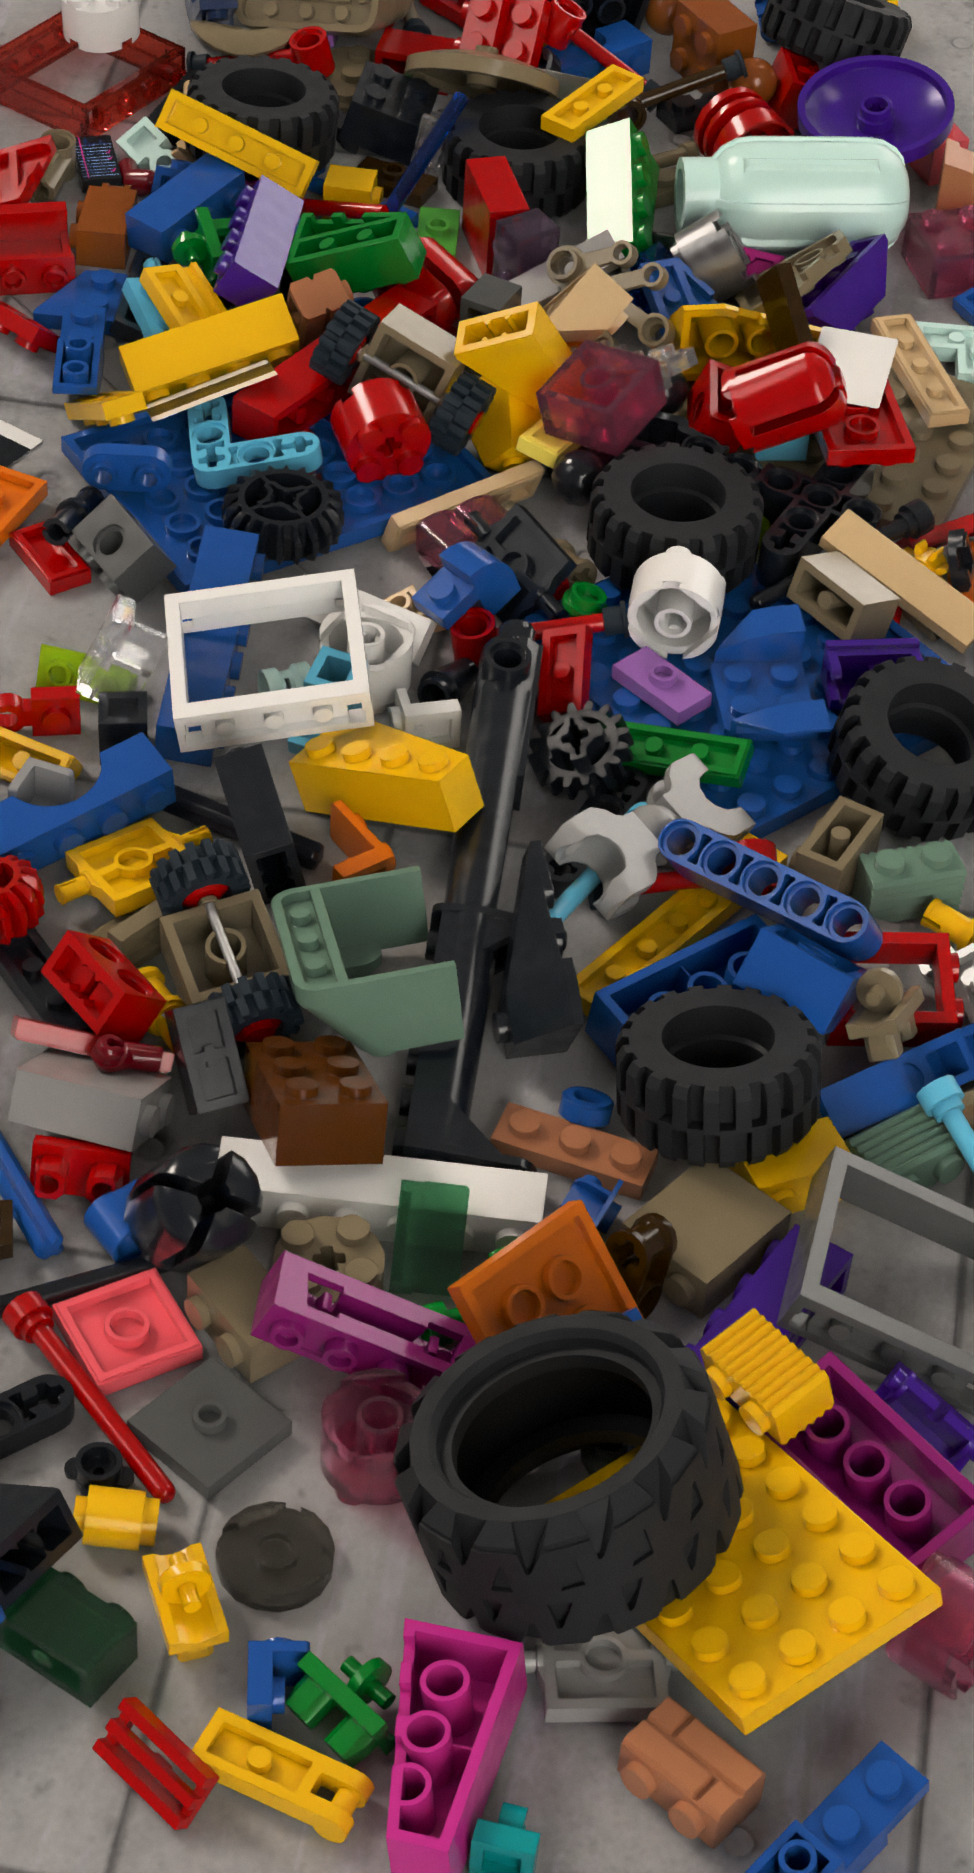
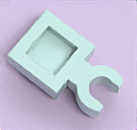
M146 116L116 140L120 149L129 158L136 161L139 169L150 168L155 171L156 165L171 164L172 159H175L171 155L172 150L170 149L173 146L168 138Z

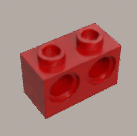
M67 930L40 971L96 1035L99 1036L113 1034L122 1040L139 1043L167 1003L163 996L108 938Z

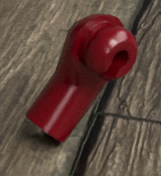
M113 1034L102 1035L97 1039L96 1045L91 1050L92 1062L99 1070L106 1073L127 1069L159 1073L163 1055L162 1046L124 1041Z

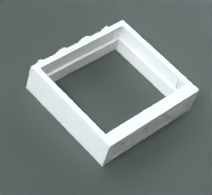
M354 568L164 595L173 721L181 753L375 726ZM345 611L353 680L189 703L184 633ZM185 619H193L192 621L183 622ZM362 704V708L348 710L347 705ZM201 726L202 730L189 732L188 727Z

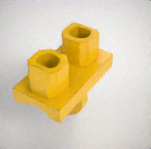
M201 1542L191 1544L173 1554L158 1555L152 1553L142 1556V1568L169 1656L176 1654L178 1661L181 1662L210 1656L214 1652V1645L229 1642V1628Z

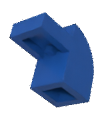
M464 541L448 547L439 554L443 567L411 598L416 609L448 630L471 607L484 608L495 615L521 588L511 567L476 543Z

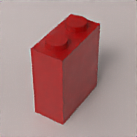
M506 156L466 159L462 215L463 233L482 275L487 273L504 280H511L525 273L530 208Z

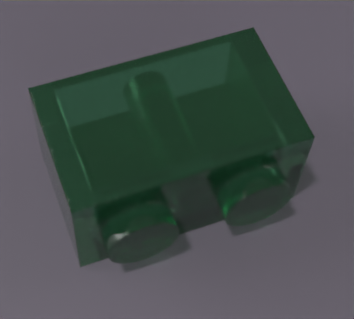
M53 1567L48 1569L4 1611L6 1619L0 1623L1 1649L89 1708L101 1698L138 1658L137 1622L134 1621L130 1613L119 1604L114 1602L106 1603L89 1592L75 1575L67 1571L60 1573Z

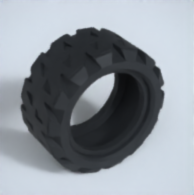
M581 1311L578 1314L563 1316L552 1314L519 1323L507 1331L485 1338L458 1355L454 1359V1364L444 1371L440 1377L435 1375L413 1402L410 1411L414 1420L401 1426L394 1453L393 1463L398 1473L395 1479V1486L443 1597L463 1618L470 1619L476 1616L480 1628L487 1633L517 1642H522L526 1636L541 1638L543 1644L548 1646L587 1643L591 1641L593 1636L615 1631L616 1634H621L658 1617L662 1608L675 1599L681 1601L685 1599L711 1574L715 1566L716 1554L725 1552L729 1548L741 1517L740 1498L744 1488L739 1463L710 1379L693 1350L685 1347L676 1334L647 1319L632 1321L628 1316L619 1312ZM609 1444H629L641 1447L636 1456L620 1471L602 1483L575 1496L556 1502L527 1507L498 1505L503 1494L523 1476L561 1455L588 1447Z

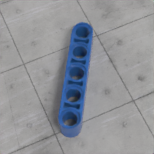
M685 818L675 819L661 830L658 838V847L672 867L685 879L776 924L785 923L849 960L865 961L879 951L883 942L882 931L866 907L859 901L692 820ZM695 843L688 853L680 855L686 846ZM736 863L729 873L721 875L722 870L727 865ZM777 883L776 888L771 893L761 896L763 890L768 885ZM820 903L814 913L809 916H803L808 906ZM855 924H862L857 934L845 937L850 927Z

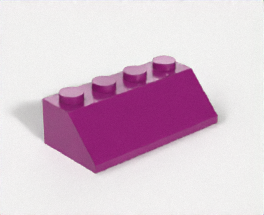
M829 1351L816 1363L829 1376L834 1398L832 1409L826 1410L822 1417H817L813 1424H808L805 1431H799L796 1438H790L787 1445H781L767 1431L764 1434L927 1577L951 1573L974 1553V1485L835 1354Z

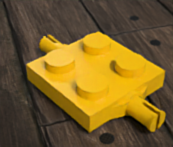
M150 817L65 852L66 868L75 878L54 885L56 899L59 903L61 902V905H65L70 901L88 895L97 898L116 918L126 913L134 912L156 900L149 881L151 869L158 868L156 862L160 858L170 859L168 852L175 848L179 852L185 850L184 844L193 841L194 846H198L201 839L210 838L213 843L211 832L208 827L206 828V825H202L182 835L165 830Z

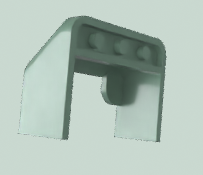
M419 866L291 888L278 893L272 898L273 922L296 1002L357 1048L375 1057H386L400 1050L465 1038L457 969L454 960L370 975L382 963V949L427 941L428 924L421 869Z

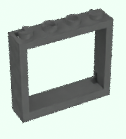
M835 1146L811 1180L776 1325L884 1375H888L896 1363L900 1361L908 1369L914 1371L924 1383L948 1404L974 1415V1390L966 1387L968 1383L974 1385L973 1354L820 1285L839 1199L973 1260L974 1209ZM803 1308H806L812 1312L808 1315L801 1311Z

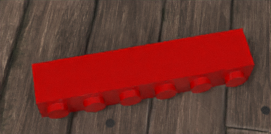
M398 284L364 306V308L379 316L381 322L401 303L436 325L437 304ZM320 337L276 366L274 370L278 375L247 386L233 396L231 405L232 432L246 440H254L301 432L306 428H310L331 413L334 405L340 398L342 403H344L352 396L347 390L359 365L356 369H353L351 376L340 386L309 368V361L313 356L314 348L319 344L318 340Z

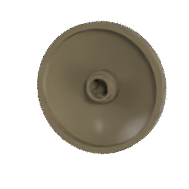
M476 45L475 50H431L410 54L406 59L404 75L423 79L431 86L439 88L440 92L474 99L482 93H487L488 95L495 94L496 90L507 89V92H517V89L528 90V93L538 94L539 92L549 94L550 98L557 100L560 90V82L553 76L525 62L498 54L499 49L491 46Z

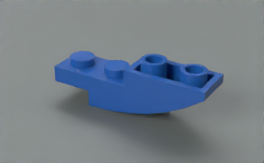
M89 304L64 306L61 334L57 341L52 385L53 394L99 395L104 369L106 307H94Z
M974 1023L903 1052L897 1059L885 1060L822 1088L820 1097V1113L822 1118L828 1116L841 1138H844L920 1104L916 1098L917 1093L927 1084L940 1077L953 1075L959 1086L974 1080Z
M881 1740L802 1823L795 1819L744 1873H861L888 1845L887 1835L929 1792V1780Z

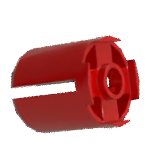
M420 237L427 254L419 279L400 286L436 303V325L457 337L461 297L476 283L478 278L434 238ZM396 284L379 287L372 292L376 298Z
M807 341L724 370L721 376L722 393L731 392L732 407L735 417L729 419V422L743 449L754 448V454L836 426L843 420L846 412L847 389L844 376L840 367L836 365V359L833 354L818 342Z

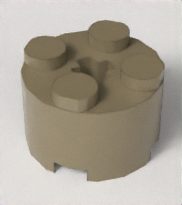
M350 1214L344 1217L319 1216L307 1220H292L281 1229V1238L274 1247L273 1265L284 1250L383 1290L385 1252L378 1237L370 1231L369 1222L360 1216ZM308 1280L309 1294L319 1297L324 1292H328L332 1295V1303L335 1304L340 1292Z

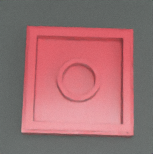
M156 1267L52 1305V1318L70 1350L104 1396L203 1359V1346Z

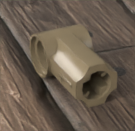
M50 129L41 135V137L51 135L57 151L30 200L31 203L54 200L62 185L75 177L76 138L70 131Z

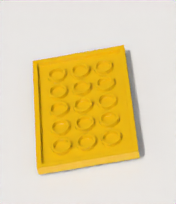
M716 1398L739 1463L744 1488L740 1498L741 1517L727 1551L716 1554L715 1566L711 1574L682 1601L675 1599L662 1608L658 1617L636 1628L746 1736L941 1607L943 1601L941 1588L769 1437L765 1434L761 1436L755 1434L744 1422L739 1411L729 1402ZM635 1447L545 1504L575 1496L602 1483L627 1465L636 1456L641 1447Z

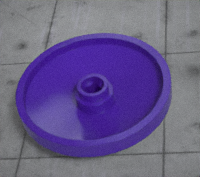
M890 55L857 56L828 65L815 73L805 83L797 102V122L802 136H851L883 139L898 149L904 157L905 164L923 158L936 150L949 136L954 124L955 99L948 83L934 70L919 62Z

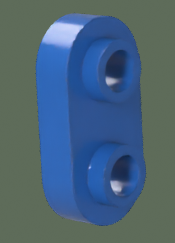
M98 443L86 450L82 463V475L85 481L101 490L157 492L169 485L173 470L171 456L164 449L153 445Z

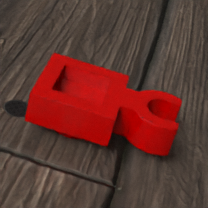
M79 686L32 687L31 698H22L13 693L0 694V713L11 712V714H0V726L17 732L24 726H32L33 736L81 734Z

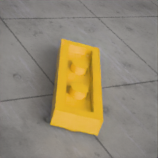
M614 64L610 65L542 114L541 129L571 143L575 142L585 134V131L593 129L642 93L644 77Z
M143 391L99 392V395H89L64 403L68 420H83L84 426L93 424L103 426L109 424L110 427L126 424L136 420L134 412L147 409Z

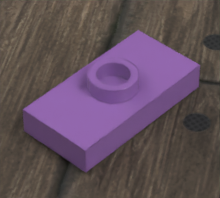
M647 646L612 666L611 677L677 726L711 706L712 693Z

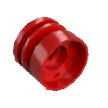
M746 87L730 88L714 96L702 108L695 122L693 134L695 144L704 157H712L720 146L735 138L746 136H795L794 131L754 89Z

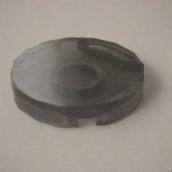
M269 1501L248 1506L228 1520L217 1542L215 1567L222 1587L235 1601L254 1610L280 1613L301 1608L322 1594L332 1579L335 1545L329 1528L314 1512L301 1507L300 1512L292 1508H286L285 1502Z

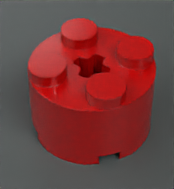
M374 378L361 382L351 388L353 395L344 403H342L341 398L339 399L331 413V428L349 468L355 473L360 482L370 483L375 480H384L388 475L399 473L404 476H411L421 470L424 465L423 458L431 444V431L409 388L406 389L401 386L398 380L392 378Z

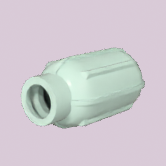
M746 136L735 138L720 146L712 157H679L674 184L676 231L679 232L714 210L719 209L723 215L717 221L721 226L728 222L743 247L784 257L796 254L839 229L849 243L885 233L889 249L898 239L907 221L910 197L909 177L904 157L898 149L879 138L851 136Z

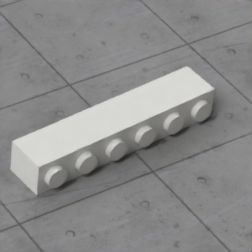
M222 1136L218 1159L232 1150L245 1158L258 1177L263 1196L261 1213L250 1219L255 1221L259 1227L282 1229L292 1220H307L319 1216L344 1217L353 1214L369 1222L370 1231L378 1237L379 1241L394 1242L402 1245L413 1244L447 1248L454 1251L464 1250L490 1253L510 1244L542 1221L544 1216L547 1173L384 1155L383 1164L275 1166L262 1140Z

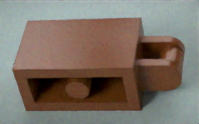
M102 183V186L89 185L85 200L78 201L76 223L71 224L69 232V246L76 249V265L126 269L131 247L128 246L125 213L138 204V190H132V185L113 186L110 183Z

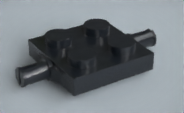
M516 502L501 520L490 526L479 511L474 510L468 515L473 520L465 517L464 524L478 538L476 544L511 567L521 588L495 614L500 621L504 623L511 619L522 620L540 609L550 620L561 619L559 615L566 618L568 611L554 598L553 594L578 565L524 506Z

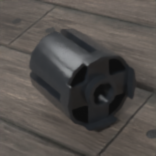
M200 1143L181 1148L137 1179L126 1199L124 1222H128L132 1239L142 1251L141 1257L159 1269L183 1273L199 1268L212 1260L219 1259L247 1241L257 1226L256 1222L250 1218L261 1213L263 1196L258 1177L245 1158L231 1150L218 1159L219 1145Z

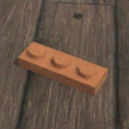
M508 1102L490 1137V1142L501 1154L524 1158L539 1169L574 1180L582 1178L587 1174L593 1175L601 1181L602 1187L611 1192L618 1180L621 1179L624 1183L618 1194L639 1201L658 1164L659 1152L657 1149L649 1151L638 1142L594 1128L581 1126Z

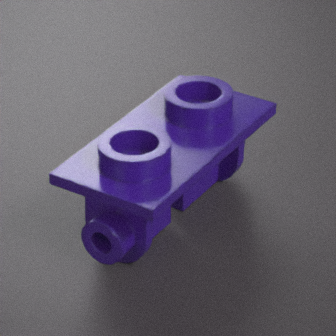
M898 1361L876 1389L875 1393L961 1472L969 1460L974 1461V1426L924 1383L914 1371Z

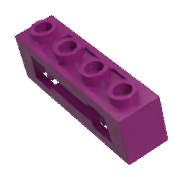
M284 1250L261 1281L250 1333L251 1336L269 1342L279 1349L289 1350L324 1364L332 1370L344 1372L374 1384L384 1391L394 1392L414 1401L435 1375L440 1377L444 1371L454 1364V1359L458 1355L476 1345L466 1324ZM308 1280L340 1292L335 1304L332 1303V1295L328 1292H324L319 1297L309 1294ZM429 1328L459 1342L450 1351L439 1346L440 1338L436 1336H430L429 1342L418 1337Z

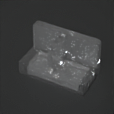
M121 594L117 595L79 666L76 693L99 702V692L143 690L168 644V636L134 621L135 600Z

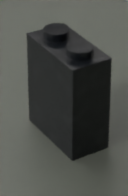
M262 743L250 747H237L225 755L213 758L254 890L259 889L264 904H270L272 898L284 890L306 886Z

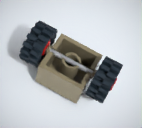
M347 299L341 305L340 310L336 311L333 320L328 323L326 331L318 340L319 344L314 348L313 356L309 361V368L340 386L351 376L353 369H356L359 365L347 390L352 395L351 388L370 379L392 378L398 380L401 386L412 391L430 428L431 442L454 457L458 456L482 422L483 416L487 413L488 407L494 399L497 391L496 388L467 370L463 372L466 365L458 361L454 356L455 336L401 303L380 322L379 316L351 299Z
M210 838L201 839L198 846H194L192 841L184 844L186 849L181 852L176 848L168 852L170 859L160 858L156 862L158 868H152L150 871L151 878H149V881L163 917L159 918L161 950L178 995L185 1002L186 1006L225 996L239 1058L242 1059L245 1055L246 1042H262L264 1038L269 1036L290 1038L289 1034H297L300 1031L299 1025L304 1024V1017L300 1005L296 1002L278 936L259 889L250 891V880L237 848L231 842L226 844L224 839L217 838L213 844Z

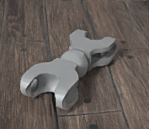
M695 753L674 761L667 768L664 779L655 783L649 790L647 805L639 806L623 816L615 815L600 808H587L562 824L544 846L546 851L559 865L578 862L587 865L597 873L603 884V895L593 902V905L607 921L630 911L638 902L639 894L647 891L655 883L657 866L668 863L658 847V838L661 830L671 821L682 818L689 819L735 842L742 839L756 825V822L741 806L727 810L714 805L705 797L700 788L699 778L709 769ZM695 843L686 846L682 850L681 855L688 853Z

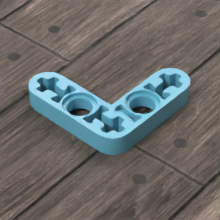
M222 396L187 409L192 465L197 484L202 488L219 489L236 484L238 476L249 477L251 469L261 472L266 471L268 465L274 469H283L287 465L290 470H299L305 467L306 473H310L318 469L323 462L320 440L318 436L310 432H295L232 443L226 401ZM212 415L213 420L205 421L206 416ZM210 439H219L215 442L203 443ZM258 458H267L264 461L249 463L251 460ZM217 461V466L210 467L209 462Z

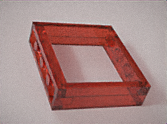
M61 11L0 47V104L52 129L70 131L75 137L98 136L173 89L186 74L185 47L140 28V34L136 41L132 43V38L122 42L123 49L106 53L140 70L88 102L81 103L28 78L79 47L78 42L70 39L69 43L65 40Z

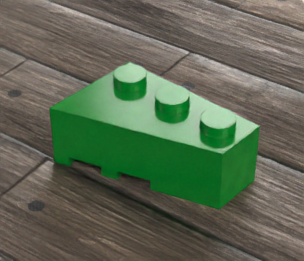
M365 212L362 215V219H347L344 213H333L331 219H316L314 213H303L289 250L285 267L293 282L305 277H309L312 280L313 274L332 268L337 272L341 281L346 280L352 293H367L379 287L392 284L403 285L419 279L427 251L407 212Z

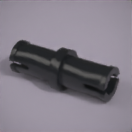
M86 486L75 497L63 500L58 505L55 515L47 519L42 526L46 528L42 531L45 540L54 546L64 545L73 535L71 530L104 500L102 492L93 486Z

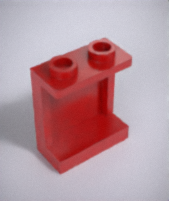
M65 201L0 205V296L56 293L76 278L75 256L71 252L69 245Z

